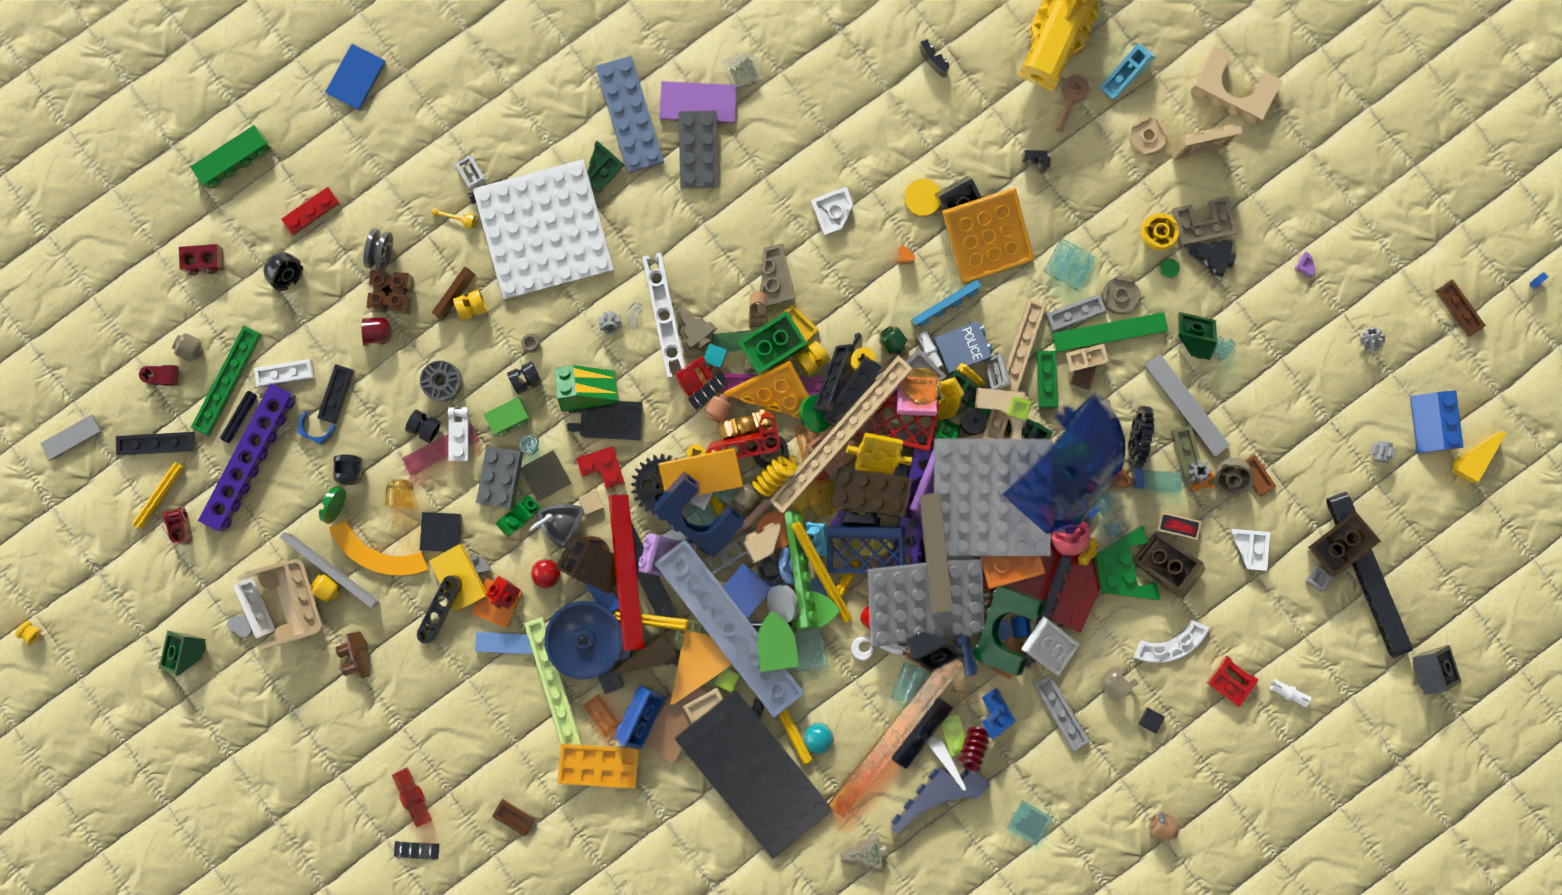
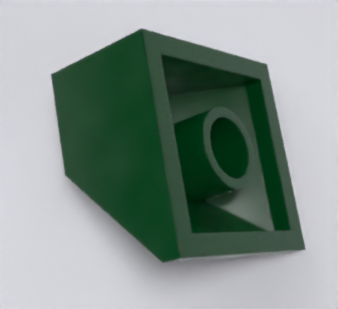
M1179 312L1178 337L1191 356L1198 359H1211L1217 344L1216 320Z
M167 630L159 669L174 675H181L202 659V655L206 650V639Z

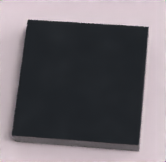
M422 512L419 550L446 552L459 545L462 514Z

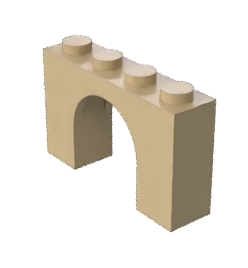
M1215 46L1209 53L1190 91L1194 92L1199 98L1210 100L1214 106L1223 107L1230 114L1239 115L1245 118L1246 122L1258 125L1263 120L1283 80L1265 72L1260 77L1252 95L1245 98L1234 97L1227 93L1222 85V73L1232 54Z
M977 388L975 408L994 409L1003 412L1011 423L1009 439H1024V435H1021L1022 428H1025L1026 421L1008 416L1007 413L1012 396L1028 401V397H1025V392Z

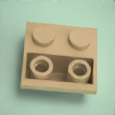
M774 523L763 527V532L757 535L755 531L745 537L746 541L743 544L753 564L773 553L781 528L779 524L774 525Z

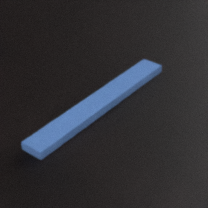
M476 632L475 651L533 654L528 634ZM622 646L618 659L630 660L631 650L624 651Z

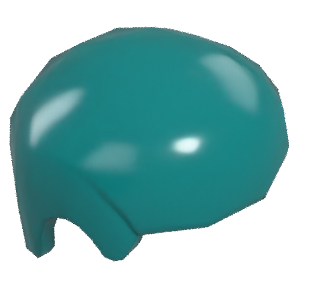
M822 722L810 725L804 735L805 746L814 754L828 752L833 744V732L830 727Z

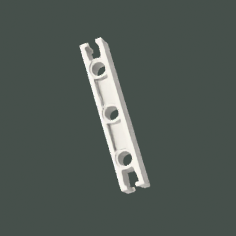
M657 253L655 260L659 261V269L650 271L648 266L650 256H643L642 258L668 380L675 378L671 373L670 364L679 362L682 369L685 367L663 258L661 253ZM656 275L662 277V281L658 284L652 282L653 277ZM663 312L670 314L669 319L666 321L660 319V314ZM675 349L678 351L676 357L670 358L667 356L668 351Z

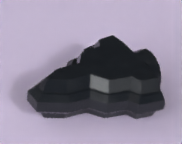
M1228 240L1212 242L1209 245L1194 244L1190 245L1188 250L1191 256L1204 263L1205 268L1212 270L1213 275L1223 278L1227 268L1231 269L1236 259V254L1231 253L1233 241Z

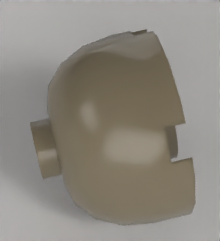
M1231 457L1223 460L1216 467L1214 483L1222 494L1237 497L1241 496L1240 493L1250 491L1254 483V474L1251 466L1246 461Z

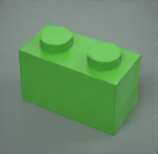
M519 397L484 414L493 434L500 437L511 433L510 430L514 427H517V429L524 427L528 424L527 421L531 419Z

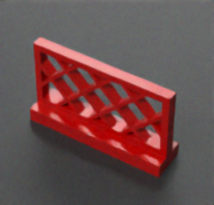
M892 394L874 414L879 413L884 422L874 427L870 419L868 420L872 429L867 433L875 432L876 435H879L877 429L886 424L891 432L886 437L894 436L895 439H898L896 433L905 429L910 438L903 441V446L929 452L937 414L936 416H927L932 418V423L925 429L919 419L926 415L918 417L912 415L914 419L905 424L896 411L897 395ZM886 408L892 409L895 413L888 420L881 413ZM898 418L902 427L893 431L889 422ZM917 422L921 431L912 435L907 427ZM859 431L855 436L864 437L865 432ZM924 433L928 439L927 445H919L915 438Z

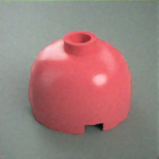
M1071 519L1070 524H1063V521L1059 522L1051 530L1052 543L1056 550L1066 556H1076L1086 551L1090 544V530L1087 523L1076 519Z

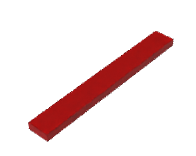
M629 494L610 495L608 500L624 651L644 649Z

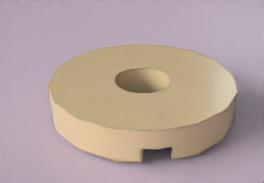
M1151 117L1139 119L1134 123L1129 133L1131 146L1143 155L1158 153L1165 146L1168 138L1166 126L1160 120ZM1144 132H1151L1153 140H1146Z

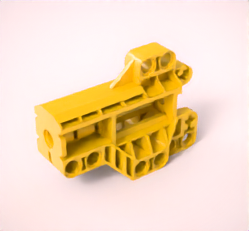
M1042 0L1029 28L1032 47L1018 77L1031 83L1036 81L1038 86L1053 92L1068 60L1080 54L1098 16L1099 0Z

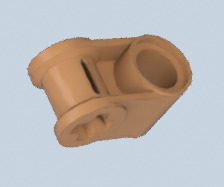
M755 291L750 295L749 328H752V326H764L768 323L767 297L761 291Z

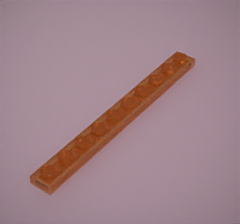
M956 660L930 673L831 799L828 807L844 818L963 667L964 664Z

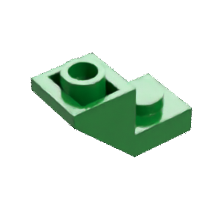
M528 495L495 524L509 538L542 508Z

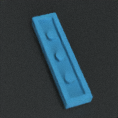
M975 280L912 318L911 323L914 328L917 326L922 328L930 323V318L934 316L939 318L946 313L945 309L950 306L952 308L959 306L963 303L962 299L968 296L970 299L979 293L978 289L981 287L979 281Z

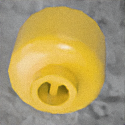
M326 573L318 574L310 586L312 594L323 602H328L330 599L335 600L341 591L338 589L340 584Z

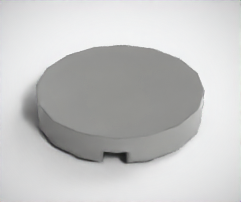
M787 585L772 587L767 595L769 612H775L787 623L797 618L799 607H797L796 602H798V598L794 591Z

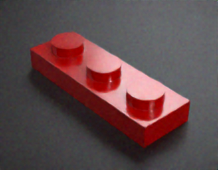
M326 187L281 218V220L294 236L339 205L340 202L330 188Z

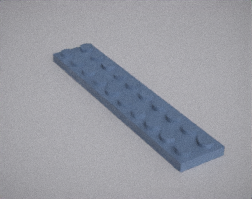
M685 539L654 563L773 717H776L805 694L786 669L760 672L757 631Z

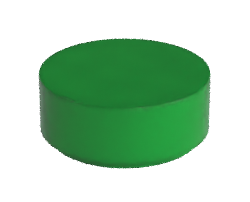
M1171 258L1164 260L1159 267L1160 274L1165 278L1175 277L1180 270L1179 263Z

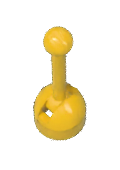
M436 208L431 211L433 216L440 215L460 220L463 226L469 229H474L477 223V215L467 213L460 217L440 212Z

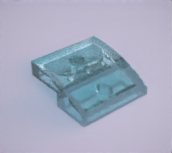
M1061 238L1043 272L1057 281L1064 282L1075 290H1080L1097 257Z
M904 662L891 699L928 711L934 703L943 676Z

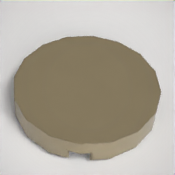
M1117 276L1109 280L1104 286L1102 301L1110 312L1126 314L1138 305L1140 289L1132 279L1125 276Z

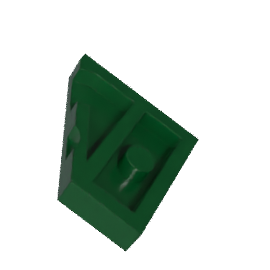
M597 140L587 173L591 187L600 193L621 171L624 164Z

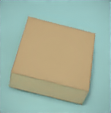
M597 490L578 497L585 515L604 508Z

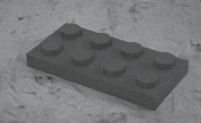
M678 111L680 188H718L717 111Z

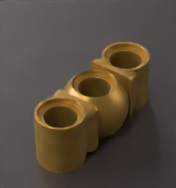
M761 409L753 412V416H740L736 422L734 418L719 422L718 430L721 440L755 434L757 432L760 433L759 417L762 413H771L769 409ZM770 419L762 421L764 426H771L773 423Z

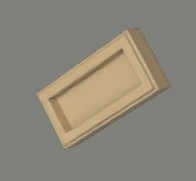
M715 688L683 705V708L691 723H693L722 700L723 697L718 688Z

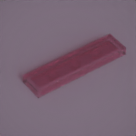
M469 423V445L480 439L472 423ZM449 434L402 458L410 475L449 456Z

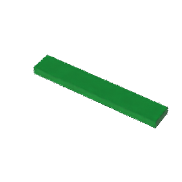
M1165 312L1056 332L1052 333L1055 351L1061 352L1167 332L1168 326Z
M243 325L191 428L210 436L262 334Z

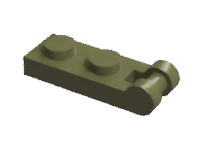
M1191 425L1171 430L1185 482L1190 481L1191 475L1186 473L1190 471L1189 463L1196 465V460L1200 459ZM1197 468V470H1198L1197 475H1201V472H1200V471H1201L1202 469H1201V468Z

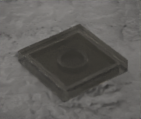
M554 450L521 467V472L538 502L572 484Z

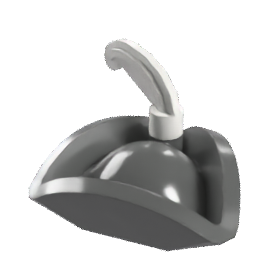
M558 504L542 508L538 513L539 522L530 527L529 530L533 531L541 525L547 537L559 548H566L572 534L576 533L580 525L584 510L581 506L571 504Z

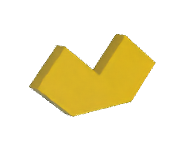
M951 378L941 381L937 385L944 399L937 400L939 405L937 418L939 421L955 417L964 395L957 379Z

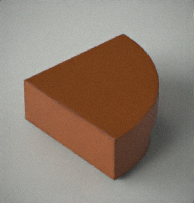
M1123 468L1107 480L1110 484L1121 488L1134 484V481Z

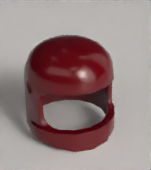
M362 318L363 346H369L372 343L384 345L390 341L392 328L386 318Z

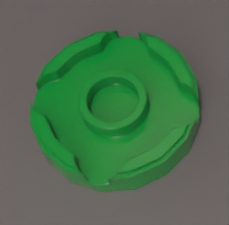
M818 394L810 395L803 399L799 408L801 424L805 429L814 433L823 432L831 426V424L823 420L826 413H816L813 411Z
M337 486L327 492L322 501L324 505L323 510H319L320 521L330 524L338 517L345 503V489Z

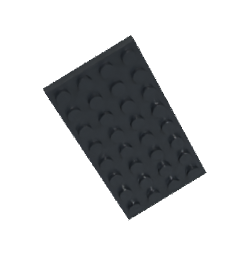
M736 689L731 691L674 738L772 859L776 858L833 810Z

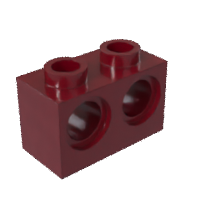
M217 244L179 247V269L187 275H198V272L216 274L217 271L224 270L223 248ZM214 256V261L208 264V258ZM195 257V262L189 265V260Z

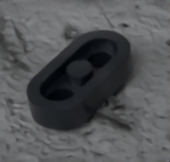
M846 512V515L842 516L843 525L880 526L881 518L877 517L876 513L858 515L857 512Z

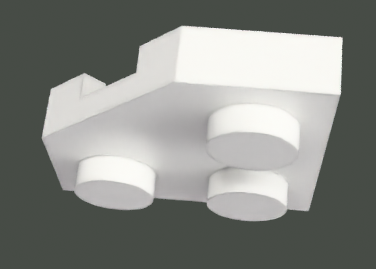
M847 187L811 200L824 236L843 229L853 206Z

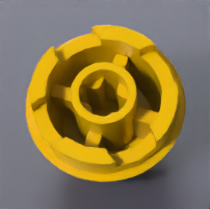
M1156 213L1144 221L1141 234L1144 242L1150 248L1163 251L1175 245L1179 238V227L1177 221L1172 216Z

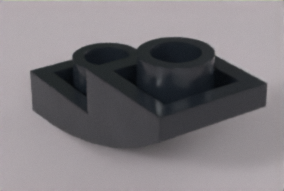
M928 39L921 41L919 48L927 63L940 76L946 77L948 69H950L947 59H944L942 54L936 55L933 44H929Z

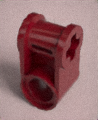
M176 365L144 366L138 374L142 382L150 385H179V366Z
M181 506L178 510L163 512V520L170 541L181 545L188 544L192 539V532L185 507ZM180 531H182L183 538L181 540H178L177 535Z

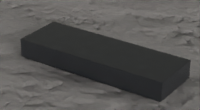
M335 364L317 416L318 419L337 424L355 370Z

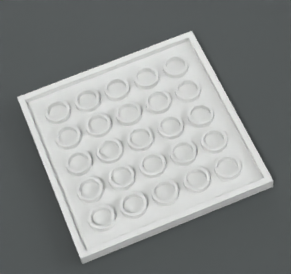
M584 159L473 188L504 300L614 270Z

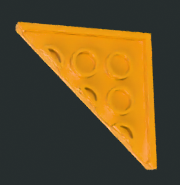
M791 360L777 365L724 392L727 397L759 405L775 412L785 413L801 419L799 418L800 405L803 399L809 397Z
M685 630L670 704H675L732 665L710 635Z

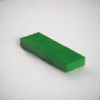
M1037 351L1038 409L1058 408L1056 351Z

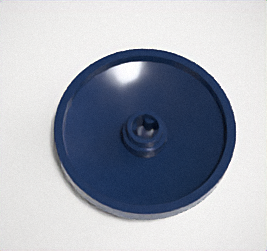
M592 601L573 602L563 606L550 619L544 637L545 650L552 665L562 674L575 679L595 678L612 668L621 654L623 646L621 625L616 616L599 603Z

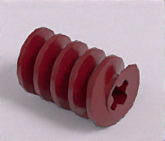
M975 726L968 728L967 735L964 738L965 742L962 744L958 757V763L969 771L981 770L979 765L983 764L982 758L985 757V751H987V745L990 742L988 739L990 736L985 728Z

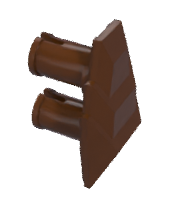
M360 631L346 634L347 643L336 646L335 651L339 658L350 654L353 662L341 666L342 674L349 676L359 672L361 678L370 677L367 641Z

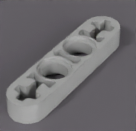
M751 533L744 534L718 552L716 556L722 559L720 567L715 568L712 566L711 561L714 558L712 555L702 561L703 563L708 561L709 567L713 570L712 575L748 553L747 550L742 553L741 547L737 542L741 541V544L746 541L745 537ZM732 546L737 547L739 550V554L736 557L728 555V549Z

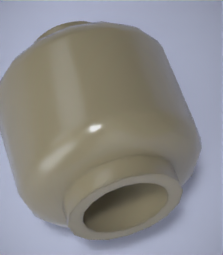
M187 333L181 336L178 335L172 346L174 354L186 361H192L195 357L199 358L203 351V348L200 347V339Z
M745 482L742 487H737L732 495V500L735 502L734 506L741 511H745V509L752 510L760 498L759 492L748 482Z

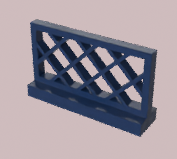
M829 525L825 527L828 573L868 574V569H873L868 563L874 557L883 564L880 568L884 566L890 567L887 563L893 557L899 561V566L905 565L904 535L906 534V526ZM833 538H839L844 543L838 551L833 546ZM853 539H858L863 544L858 551L849 544ZM872 539H877L882 544L876 552L868 545ZM891 539L899 540V548L896 552L887 545ZM846 546L854 553L848 561L840 554ZM864 547L873 554L867 561L859 554ZM883 547L892 554L886 562L878 555ZM836 556L845 563L841 568H833V559ZM855 556L863 563L859 569H855L849 563Z

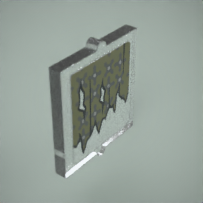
M752 51L741 55L736 54L735 57L723 60L733 90L745 86L750 87L751 84L763 81Z

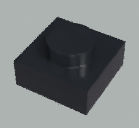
M1146 707L1138 725L1157 734L1165 716Z

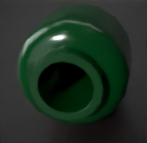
M888 326L879 334L881 336L879 343L888 354L896 353L898 355L906 349L904 345L907 343V338L899 327Z

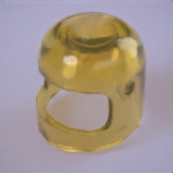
M405 479L391 480L386 486L385 506L414 510V503L410 502L411 492L414 491L413 484ZM400 490H405L401 498Z

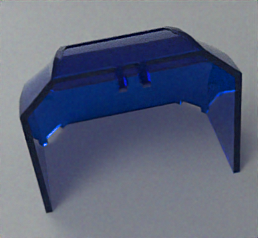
M1097 391L1076 410L1068 405L1062 407L1064 414L1057 413L1056 420L1065 430L1041 458L1002 494L1045 534H1072L1075 532L1122 471L1126 454L1125 435L1115 412Z

